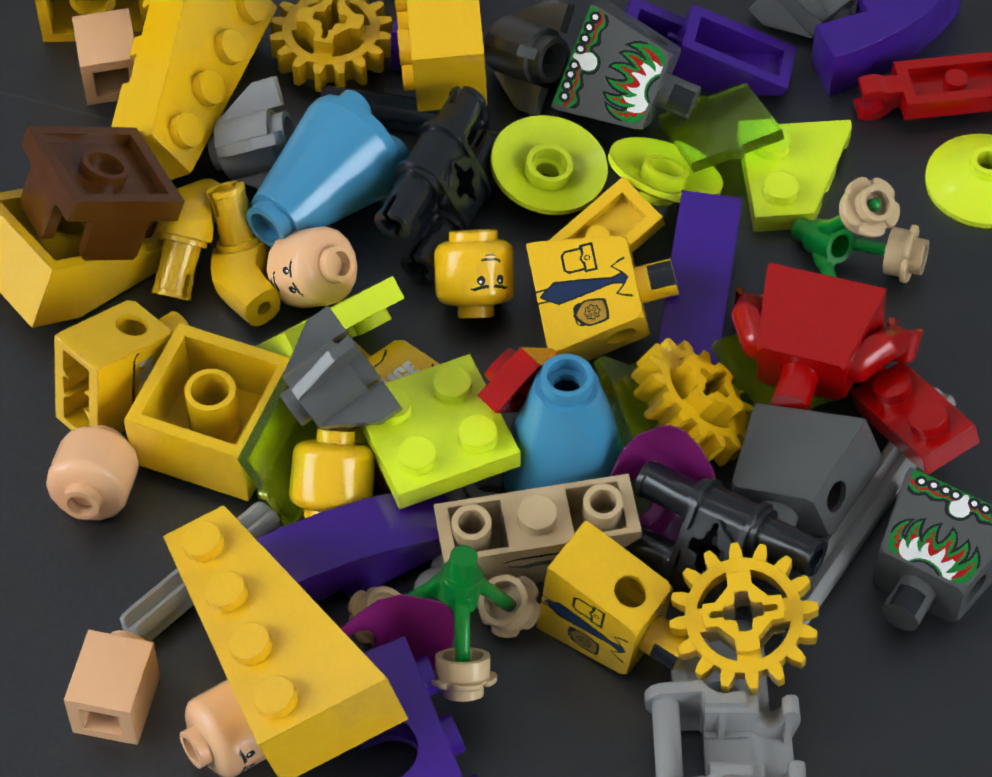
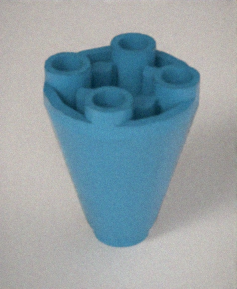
M348 89L339 96L328 94L317 98L308 107L252 199V207L246 212L248 226L260 241L270 247L273 246L278 238L284 239L293 231L321 226L327 227L389 196L395 185L394 169L401 160L407 158L409 150L399 138L390 135L382 123L371 114L368 102L358 92Z
M559 354L548 359L536 373L509 429L521 452V466L503 472L504 489L508 493L611 476L621 451L626 447L625 441L599 377L584 358L575 354Z

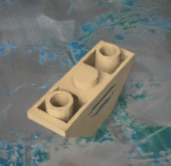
M629 474L433 504L443 564L450 559V552L453 548L460 545L470 546L477 552V564L480 566L487 581L498 575L510 574L516 578L526 576L534 583L545 582L547 567L585 520L593 524L623 548L640 539L642 535Z

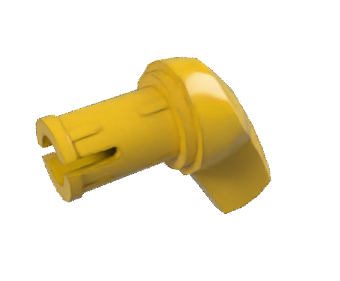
M202 179L177 188L185 201L178 221H158L155 229L159 233V238L163 239V245L151 293L186 301L191 300L193 279L201 248L206 249L208 243L212 244L213 223L216 222L206 191L220 184L213 179Z
M228 181L215 185L206 191L220 240L216 242V247L212 250L210 268L212 280L217 294L232 310L251 326H260L273 319L280 311L281 300L279 293L267 280V260L270 246L260 241L248 226L246 212L250 208L244 181Z

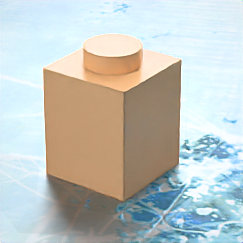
M129 8L72 17L87 106L118 101L122 84L130 82L134 66L133 59L129 57L134 40Z
M88 630L64 697L73 733L138 745L161 676L154 642L146 641L141 636L129 631L117 630L109 634Z

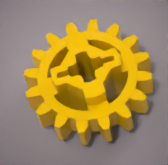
M297 0L296 5L284 1L279 4L280 17H272L270 21L272 58H277L278 71L281 74L293 71L295 85L300 86L308 79L314 80L315 91L322 92L327 83H335L338 87L346 88V81L354 79L363 86L368 83L367 70L376 73L384 71V58L391 57V31L393 25L392 17L385 16V4L382 1L370 4L369 0Z
M666 338L660 345L656 343L636 362L638 367L631 373V378L640 385L633 391L634 396L646 402L649 406L643 413L646 419L657 420L658 424L655 427L671 425L684 430L700 446L709 462L714 459L721 467L730 460L734 461L740 455L750 420L749 417L754 408L752 405L741 400L740 395L745 391L742 385L731 383L734 376L720 362L716 365L711 364L710 354L706 350L697 355L688 341L683 340L677 346L671 338Z
M738 542L730 544L729 559L722 562L710 550L705 552L704 559L707 570L701 575L695 570L686 568L683 572V578L691 589L690 592H672L671 596L672 606L685 613L684 616H679L669 621L672 635L688 636V639L683 641L677 648L680 659L684 661L698 656L700 660L695 669L696 678L705 680L714 671L719 673L722 692H730L736 679H745L750 694H758L759 678L766 675L778 687L784 685L785 677L782 666L786 662L799 669L806 665V657L798 648L799 643L812 645L817 642L818 631L809 625L803 624V621L819 616L818 602L801 601L800 599L811 589V581L808 576L790 580L788 577L792 569V559L786 555L778 560L775 565L768 563L767 546L759 544L752 558L743 557ZM751 577L768 582L781 594L768 596L752 584ZM727 580V588L715 603L703 604L702 608H700L707 594L716 585ZM749 606L751 615L755 617L752 621L753 629L739 631L736 620H733L736 618L737 607ZM789 628L785 639L779 647L762 658L761 649L773 634L785 633V629ZM707 638L708 642H723L737 653V661L719 655L707 645L704 639Z

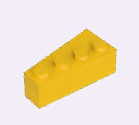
M271 0L143 1L142 8L148 11L142 35L135 37L129 55L133 59L134 65L130 82L122 84L111 127L137 128L170 180L191 174L214 130L216 122L220 119L278 8Z
M224 505L163 536L256 743L277 777H298L408 720L387 677Z

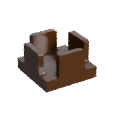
M27 125L21 147L30 160L31 168L20 198V206L40 239L54 238L63 214L66 221H87L78 247V252L84 260H133L139 253L143 239L153 236L158 221H178L185 201L137 128Z

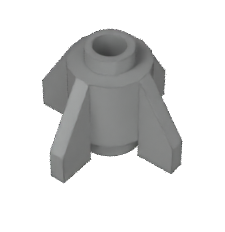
M277 76L251 82L216 122L214 136H211L208 140V152L217 171L223 170L226 176L233 181H244L245 185L257 189L260 188L297 127L287 111L276 113L272 109L273 107L285 105Z

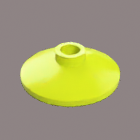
M530 116L511 123L497 136L491 151V171L495 182L502 192L523 208L541 214L564 215L588 207L602 193L608 176L607 158L597 139L582 126L556 116Z
M967 134L950 139L933 152L927 163L925 186L932 202L948 217L968 226L992 229L991 134Z
M646 137L623 138L612 144L608 154V161L612 169L621 178L624 177L633 187L640 190L639 193L649 203L656 206L668 207L673 202L680 203L682 190L720 195L723 188V179L713 165L694 152L666 141Z

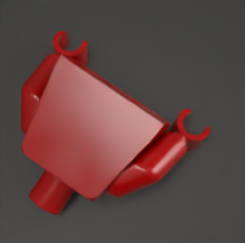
M774 263L768 264L763 294L744 293V287L735 288V306L731 314L743 353L757 360V379L764 384L776 386L771 400L772 405L809 410L813 395L832 400L843 399L847 396L854 382H865L891 361L900 362L903 360L905 363L914 361L924 330L920 327H917L915 330L903 329L898 326V319L894 317H889L886 327L883 328L886 288Z

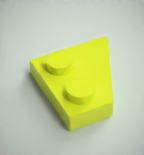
M851 120L739 126L738 146L753 232L791 230L793 223L800 217H805L812 221L817 218L823 196L829 191L835 177L841 154L844 149H847L850 142Z

